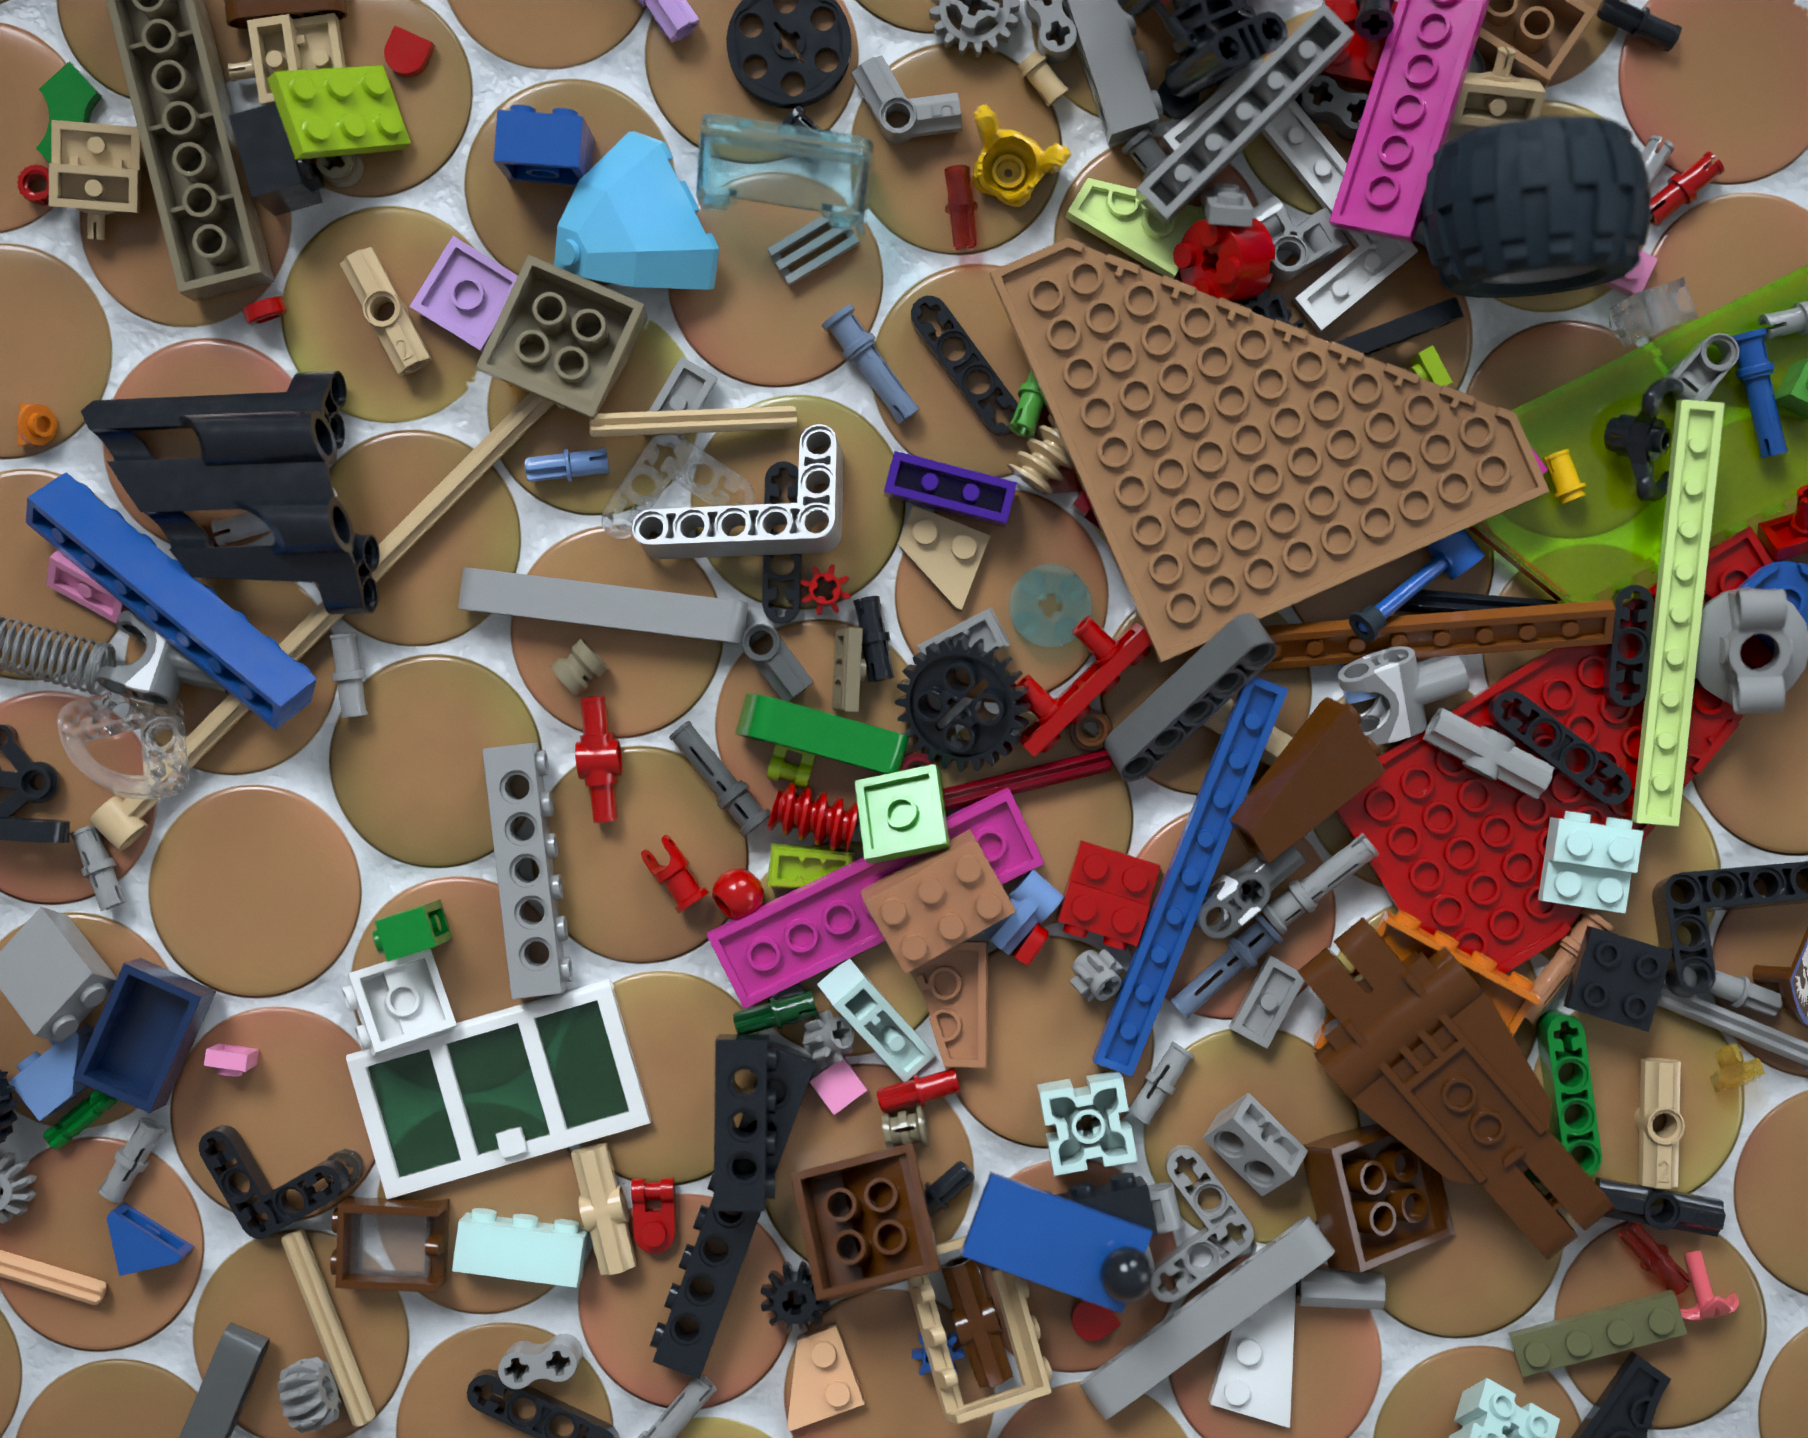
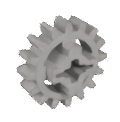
M931 0L937 6L929 9V17L932 20H940L934 25L933 32L935 36L946 33L944 47L949 48L954 43L959 44L960 56L966 53L967 48H973L976 58H979L982 47L985 46L992 53L997 52V39L1008 43L1011 34L1007 28H1017L1019 18L1012 13L1019 11V0H1000V3L993 0ZM973 4L981 6L976 16L968 14ZM947 12L950 13L949 16L958 20L961 26L960 31L952 25ZM986 28L992 29L985 34L976 35V33Z

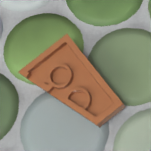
M963 941L915 968V978L930 1016L929 1021L944 1067L986 1068L988 1066V941Z

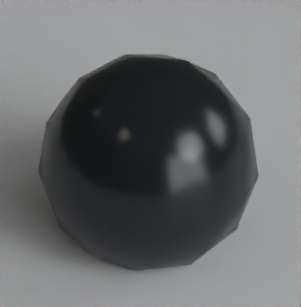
M1124 1246L1115 1249L1106 1256L1101 1264L1099 1277L1103 1289L1111 1298L1118 1302L1132 1303L1146 1296L1152 1287V1273L1149 1260L1144 1252L1135 1247Z

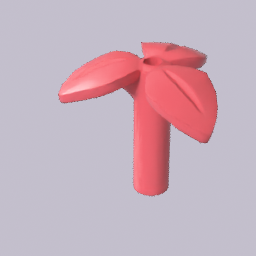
M1701 1250L1684 1253L1697 1303L1691 1309H1680L1683 1320L1700 1321L1734 1312L1739 1306L1737 1295L1731 1293L1725 1299L1720 1296L1714 1297Z

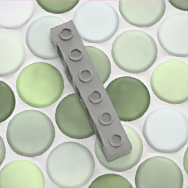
M1323 3L1137 188L1136 198L1165 227L1348 47L1354 33Z
M539 743L485 748L482 751L512 999L561 994L568 989L567 982L573 981V968L571 958L564 957L562 941L568 940V925L566 917L559 916L558 899H563V883L561 875L554 874L553 858H558L559 851L556 833L549 832L548 817L553 816L554 807L551 792H545L543 775L549 774L546 750L540 751ZM516 775L524 776L529 782L530 789L524 798L516 797L511 791L510 784ZM521 816L531 819L535 827L533 836L528 840L519 837L515 830L516 821ZM525 858L535 860L539 866V875L534 881L525 879L520 872L521 862ZM528 900H537L543 905L544 917L541 921L535 922L526 916L525 905ZM540 941L548 947L549 958L547 962L539 963L531 957L530 946L532 942Z

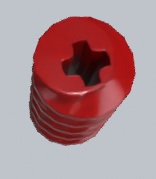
M790 782L783 792L780 791V788L778 790L767 830L772 831L781 821L783 835L788 836L796 826L798 827L799 840L804 841L812 831L814 832L815 845L820 846L828 836L830 837V850L836 851L844 841L846 842L847 854L859 816L858 804L854 802L848 811L845 812L843 798L838 797L833 805L829 807L827 793L824 792L813 802L811 788L808 787L797 797L795 783Z

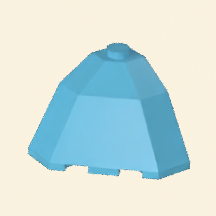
M635 131L628 132L579 180L557 226L554 266L585 279L629 287L714 289L719 246L712 233H705L696 215L700 209L686 182H679L669 162L673 156L666 142Z

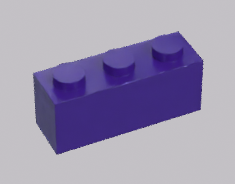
M894 451L884 489V497L1005 527L1017 482Z

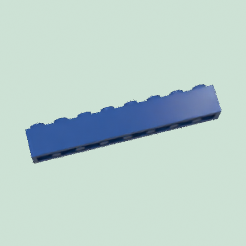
M65 472L27 497L26 524L275 731L311 703L317 678L313 676L307 666L292 659L280 648L273 638L263 635L252 626L244 614L234 611L223 602L211 587L201 584L192 577L178 560L171 559L156 546L148 535L141 534L127 523L119 511L109 508L86 484L79 483Z

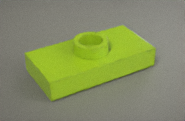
M771 843L767 886L798 889L854 862L855 852L852 849H848L846 854V849L837 848L834 851L827 847Z

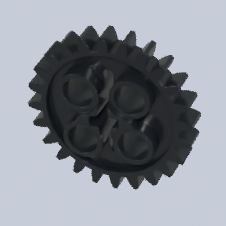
M962 636L958 639L956 647L950 637H946L941 641L940 648L934 642L925 648L926 654L919 652L912 658L915 665L909 664L903 669L902 672L909 679H903L897 684V688L906 693V695H902L895 700L896 705L906 708V711L897 719L901 722H910L911 725L904 735L909 737L916 735L919 738L913 748L915 751L924 746L929 748L927 760L931 761L937 755L942 756V768L944 769L953 760L956 761L959 772H963L968 767L969 762H971L975 771H979L984 766L985 760L991 766L995 765L1000 760L999 754L1006 757L1013 750L1010 743L1017 744L1023 738L1017 729H1024L1029 724L1025 717L1019 715L1026 713L1031 708L1030 703L1020 701V697L1025 695L1029 688L1026 686H1016L1015 683L1023 674L1022 671L1010 673L1007 668L1011 664L1012 658L1008 657L1000 662L996 659L999 647L995 646L987 653L984 651V640L981 638L972 647H969L967 636ZM956 667H961L967 671L970 683L966 684L958 680L955 674ZM986 679L988 686L944 728H939L937 725L938 721L976 687L981 680ZM928 694L934 695L940 700L941 710H936L930 706L927 700ZM984 698H990L997 703L999 714L991 713L986 709ZM956 725L967 728L970 733V740L967 741L958 736Z

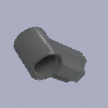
M755 624L744 633L742 647L746 655L751 658L783 701H791L814 683L781 639L778 632L771 626ZM758 632H768L773 638V647L765 655H757L751 648L752 637Z

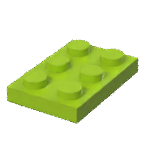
M383 65L275 71L267 78L296 160L398 151L405 149L411 144Z

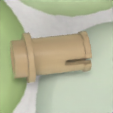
M1036 50L1018 65L1022 71L1020 77L1029 80L1046 102L1047 107H1049L1066 94L1069 89L1046 62L1048 56L1046 54L1042 56Z

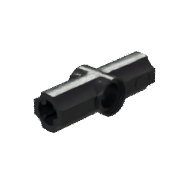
M1599 1177L1595 1179V1183L1615 1206L1604 1217L1648 1224L1659 1230L1676 1229L1718 1237L1719 1232L1724 1227L1726 1214L1724 1212V1202L1720 1199L1666 1189H1656ZM1662 1198V1210L1658 1214L1651 1216V1204L1654 1200Z

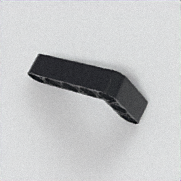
M1808 861L1680 872L1659 881L1653 889L1652 900L1659 945L1661 948L1673 951L1665 976L1667 988L1672 994L1688 998L1706 993L1713 987L1716 981L1706 912L1808 903V890L1806 893L1801 891L1795 882L1797 873L1803 875L1808 882ZM1755 877L1761 878L1766 883L1767 893L1765 896L1758 894L1755 890ZM1714 880L1724 886L1726 891L1724 900H1720L1713 894L1712 883ZM1672 884L1678 885L1683 890L1684 901L1682 904L1672 899L1670 895ZM1679 925L1686 927L1690 932L1691 941L1688 946L1682 944L1677 938L1676 930ZM1685 967L1693 969L1697 975V984L1694 988L1688 986L1683 979Z

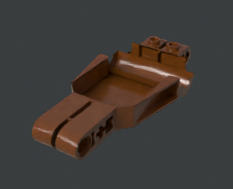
M1362 917L1334 940L1336 946L1360 973L1357 977H1354L1329 947L1323 949L1298 970V973L1335 1016L1325 1025L1326 1030L1323 1032L1328 1042L1317 1050L1314 1055L1338 1087L1361 1111L1450 1182L1482 1185L1546 1259L1550 1260L1579 1237L1568 1221L1557 1210L1559 1207L1563 1206L1585 1231L1615 1208L1601 1188L1549 1130L1550 1098L1491 998L1445 946L1429 959L1422 952L1418 954L1415 950L1402 961L1371 924ZM1528 1168L1532 1170L1550 1191L1547 1195H1544L1525 1173Z

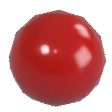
M742 868L731 869L721 874L713 884L712 898L717 907L731 920L744 918L754 913L763 905L764 890L762 884L748 870Z

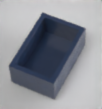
M143 958L125 962L73 1076V1080L148 1113H152L165 1106L216 991Z

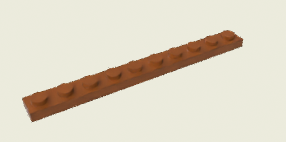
M1612 600L1390 616L1386 619V625L1378 631L1377 638L1372 642H1366L1359 638L1352 630L1349 620L1263 626L1277 646V653L1273 660L1262 670L1348 664L1368 654L1396 646L1412 648L1415 651L1416 658L1612 644L1616 609ZM1206 643L1188 650V660Z

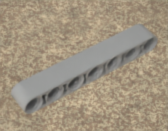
M463 567L458 609L742 644L748 602Z
M1310 1216L1304 1217L1094 1370L1081 1381L1079 1386L1103 1419H1109L1324 1263L1335 1253V1249Z

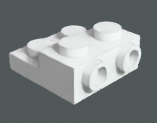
M431 949L351 972L347 977L349 986L342 987L343 997L349 1012L357 1009L362 1024L355 1027L359 1045L362 1051L370 1049L373 1058L413 1045L415 1041L454 1029L457 1026Z

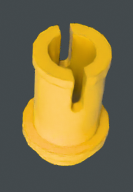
M1569 448L1543 458L1557 491L1553 496L1554 498L1559 497L1562 505L1586 496L1583 489L1587 486L1586 482L1581 483L1569 454Z

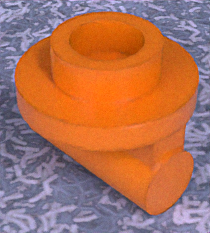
M19 404L17 446H43L54 439L57 433V420L50 408L42 404Z

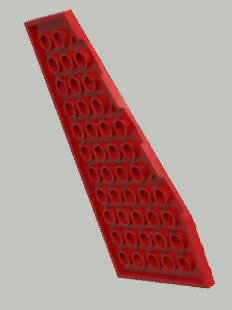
M1751 526L1743 527L1709 549L1703 605L1724 591L1738 588L1757 569L1773 562ZM1657 582L1646 588L1653 596L1654 608ZM1633 596L1623 602V607L1630 609L1629 622H1620V628L1636 627L1640 629V622L1631 623L1633 610L1641 608V602L1635 601ZM1631 634L1623 635L1618 641L1619 653L1625 658H1632L1637 654L1639 649L1637 639ZM1755 634L1744 641L1740 650L1741 661L1751 670L1761 668L1773 656ZM1606 644L1550 648L1453 708L1450 712L1478 727L1484 726L1508 737L1515 742V747L1538 758L1497 727L1490 720L1488 714V704L1497 693L1517 691L1525 695L1628 774L1631 780V792L1623 802L1616 805L1602 804L1591 798L1556 770H1553L1552 779L1546 790L1538 799H1533L1498 779L1494 781L1468 769L1461 764L1462 760L1443 752L1434 745H1430L1427 741L1423 740L1424 730L1422 733L1406 738L1381 753L1377 758L1385 772L1335 811L1353 840L1363 833L1379 852V855L1369 861L1368 864L1397 911L1402 910L1420 920L1422 923L1419 928L1432 935L1438 930L1451 936L1459 942L1457 948L1471 956L1474 951L1488 956L1497 963L1495 969L1504 974L1565 937L1571 929V924L1584 909V907L1538 900L1550 817L1564 819L1565 811L1589 814L1591 815L1590 823L1606 825L1607 817L1632 821L1645 697L1640 703L1631 707H1618L1607 701L1603 694ZM1616 664V670L1625 669L1624 681L1616 683L1615 686L1616 691L1622 692L1624 700L1627 693H1633L1634 685H1630L1626 681L1627 670L1636 671L1637 664ZM1696 678L1694 682L1683 789L1696 774H1699L1737 729L1740 725L1739 721L1745 715L1735 714L1731 704L1704 689ZM1515 700L1512 702L1502 701L1500 706L1504 709V714L1501 717L1503 719L1514 717L1521 721L1523 725L1517 729L1521 733L1524 724L1534 717V714L1531 712L1529 717H1522L1514 710ZM1540 723L1534 727L1532 731L1534 743L1540 747L1548 746L1551 743L1553 731L1548 724ZM1574 748L1567 753L1565 762L1569 770L1576 773L1585 767L1587 758L1582 750ZM1598 763L1596 769L1601 767L1600 763ZM1594 771L1584 780L1586 783H1588L1589 778L1599 780L1605 786L1602 792L1604 795L1606 793L1616 794L1618 790L1614 785L1616 777L1604 778ZM1636 822L1632 824V830L1643 831L1642 842L1656 827L1654 824Z

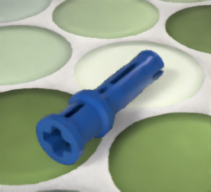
M1766 328L1731 336L1738 343L1740 350L1737 360L1739 369L1735 372L1736 378H1739V382L1744 381L1759 445L1760 458L1789 452L1788 447H1786L1770 374L1774 373L1775 365L1774 362H1769L1764 341V336L1767 334Z

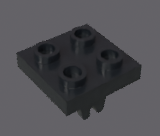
M1587 926L1563 1006L1649 1032L1673 951Z

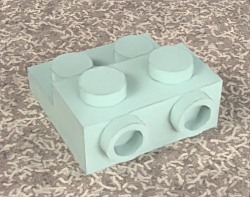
M1565 811L1564 819L1550 817L1538 900L1626 914L1632 872L1637 873L1643 831L1632 830L1633 821L1607 817L1606 825L1590 823L1591 815L1570 811Z

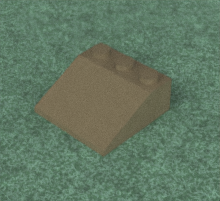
M527 255L476 365V370L594 420L631 357L647 322L645 304L531 255Z

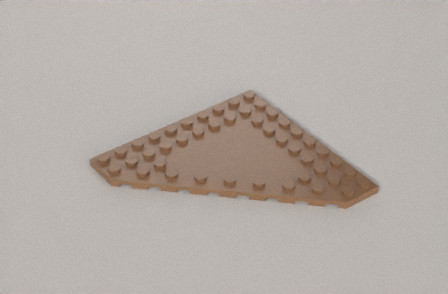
M1066 238L995 269L989 274L1159 663L1208 642L1236 616L1250 613L1254 614L1259 620L1550 491L1516 413L1501 407H1493L1476 400V397L1448 386L1437 385L1420 378L1417 374L1389 363H1381L1333 341L1330 343L1308 334L1305 330L1277 319L1274 321L1256 314L1249 308L1221 297L1218 299L1200 292L1193 286L1165 275L1162 277L1140 268L1137 264L1109 253L1106 255L1076 240Z

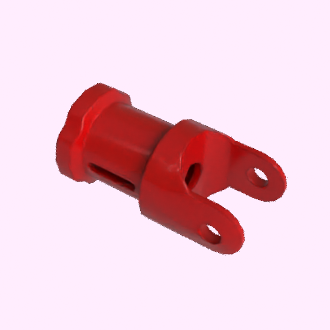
M664 835L661 841L670 855L668 866L660 865L654 855L648 850H643L641 857L657 883L665 885L677 903L676 911L681 913L710 892L707 888L700 887L688 869L689 861L670 836Z

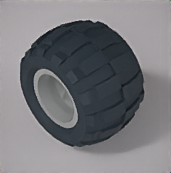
M1580 115L1538 117L1505 122L1479 128L1451 139L1433 155V169L1427 173L1422 201L1424 241L1433 269L1439 270L1441 286L1457 295L1476 298H1510L1553 294L1597 286L1624 277L1640 263V247L1646 243L1651 214L1649 176L1641 151L1632 142V132L1625 126L1608 118Z

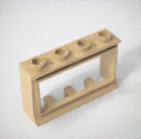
M967 1235L936 1244L938 1255L962 1248ZM1002 1270L991 1272L1022 1385L963 1404L958 1386V1377L952 1364L946 1333L942 1327L935 1301V1293L929 1276L924 1275L907 1280L943 1417L946 1422L963 1423L1052 1393L1049 1384L1052 1381V1370L1046 1357L1041 1355L1037 1341L1041 1338L1040 1327L1035 1316L1030 1315L1026 1301V1298L1029 1297V1288L1025 1278Z

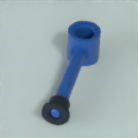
M1466 529L1427 545L1426 549L1432 555V560L1375 607L1368 606L1362 612L1351 614L1349 623L1354 633L1366 642L1374 641L1378 636V631L1386 625V619L1442 572L1446 573L1450 580H1453L1479 562L1485 554Z

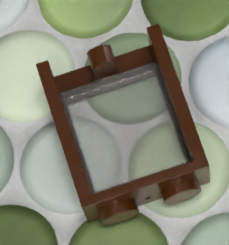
M349 1196L340 1202L332 1215V1231L337 1233V1249H334L330 1262L331 1274L336 1275L335 1288L435 1293L447 1282L449 1199L433 1201Z

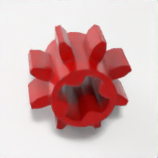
M833 564L830 565L827 573H820L819 569L813 566L812 572L815 577L812 581L801 580L800 582L801 585L809 588L810 594L805 596L802 602L806 604L814 600L818 604L816 607L817 615H821L824 606H831L836 614L839 613V607L836 604L839 599H851V595L843 592L841 585L849 581V577L843 576L837 579L834 576L835 565ZM822 579H825L828 584L834 582L837 584V587L832 590L834 598L829 601L824 596L815 597V592L819 590L818 582Z

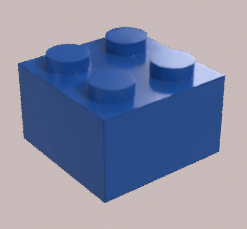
M512 105L510 110H497L494 162L508 181L577 186L579 180L592 168L594 136L584 117L578 116L577 111L555 108L552 110V114L536 113L535 108L526 105Z

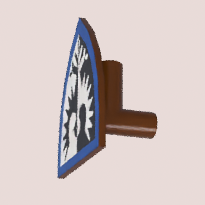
M1807 927L1791 967L1754 965L1752 972L1754 981L1778 983L1783 1007L1793 1009L1799 1022L1806 1028H1808Z

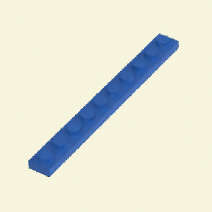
M1255 676L1238 692L1141 934L1139 944L1135 949L1092 1056L1094 1063L1133 1077L1233 829L1229 819L1245 799L1289 689Z

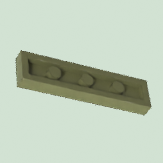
M1668 1290L1508 1333L1522 1377L1687 1335V1330L1676 1295L1673 1290Z

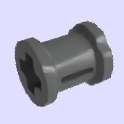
M1150 127L1139 132L1121 149L1125 156L1129 155L1143 172V181L1170 156L1163 151L1152 137L1153 131Z

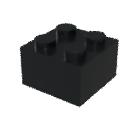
M275 102L228 115L251 196L274 216L323 203L319 190L325 187L322 173L317 168L316 163H311L310 158L295 159Z

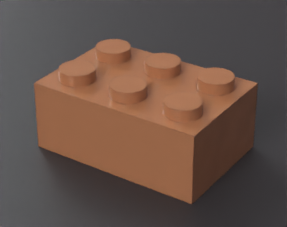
M970 829L949 840L950 848L928 852L860 890L864 904L905 974L1016 912Z

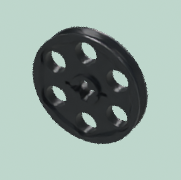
M742 0L731 17L726 38L729 62L741 86L757 100L773 107L785 109L812 105L832 93L846 74L851 58L850 27L842 8L836 0H797L796 8L790 13H780L773 5L774 0ZM820 10L829 11L835 18L834 25L826 31L816 29L811 23L812 16ZM747 17H756L762 21L764 25L763 30L756 37H747L739 29L741 22ZM775 26H778L782 34L790 40L798 38L796 42L798 56L804 63H801L797 55L788 48L783 51L780 50L782 47L781 35ZM825 51L833 52L839 59L836 69L830 72L818 69L815 65V59L818 54ZM760 58L766 62L767 71L762 77L753 79L744 73V65L749 59ZM797 75L801 77L805 82L803 92L796 96H789L784 93L781 84L787 76Z

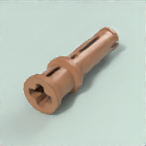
M1584 907L1581 911L1582 918L1568 935L1559 940V950L1533 981L1535 983L1533 990L1538 993L1541 1001L1538 1005L1533 1003L1524 1017L1533 1025H1535L1543 1011L1572 976L1586 927L1591 926L1614 933L1616 930L1610 923L1589 908Z

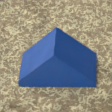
M123 1203L113 1209L106 1218L119 1276L176 1264L188 1256L195 1247L127 1203Z

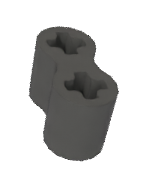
M1318 75L1296 97V102L1313 123L1328 124L1342 139L1352 141L1355 140L1369 95L1360 92H1345L1329 76ZM1315 93L1322 96L1319 106L1312 103ZM1352 110L1359 113L1358 123L1351 121Z

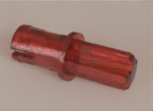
M953 165L944 169L948 204L945 206V212L950 214L953 246L957 251L973 250L978 243L974 211L978 209V203L973 201L971 169L967 165Z
M1630 1221L1619 1230L1621 1240L1641 1260L1640 1267L1645 1272H1651L1667 1291L1673 1290L1675 1295H1679L1689 1287L1687 1283H1691V1276L1669 1255L1667 1246L1664 1244L1658 1245L1637 1222Z

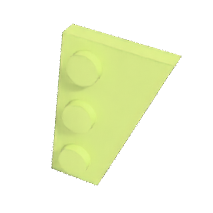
M1087 178L1067 211L1065 218L1162 276L1165 275L1174 279L1179 270L1173 259L1174 248L1177 244L1181 243L1184 234L1194 223L1206 219L1202 206L1187 205L1164 227L1136 198L1137 189Z

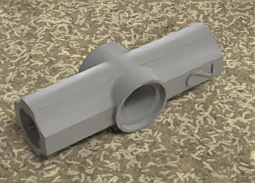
M1444 708L1438 709L1425 729L1423 740L1427 741L1430 745H1434L1443 752L1462 760L1461 764L1488 779L1494 781L1498 779L1533 799L1539 798L1552 779L1554 767L1547 762L1515 747V742L1508 737L1487 727H1478Z

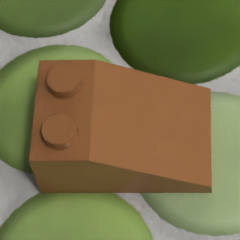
M1490 0L1475 48L1493 65H1495L1499 47L1515 49L1516 54L1510 74L1519 78L1539 80L1545 89L1588 27L1597 10L1581 0Z

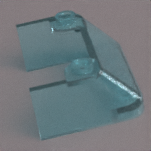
M706 114L702 116L696 197L701 209L709 211L710 208L728 210L729 204H736L738 199L811 210L821 212L823 217L829 219V226L852 230L855 224L856 233L865 235L875 171L872 141L854 135L726 115Z

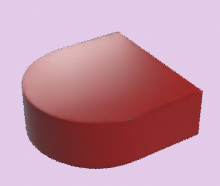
M394 25L384 48V57L389 67L396 74L402 77H414L426 68L435 45L427 39Z
M1037 923L1020 942L1011 957L1023 965H1030L1046 942L1049 931Z
M1079 1299L1071 1310L1073 1329L1085 1340H1100L1121 1326V1322L1113 1310L1083 1299Z

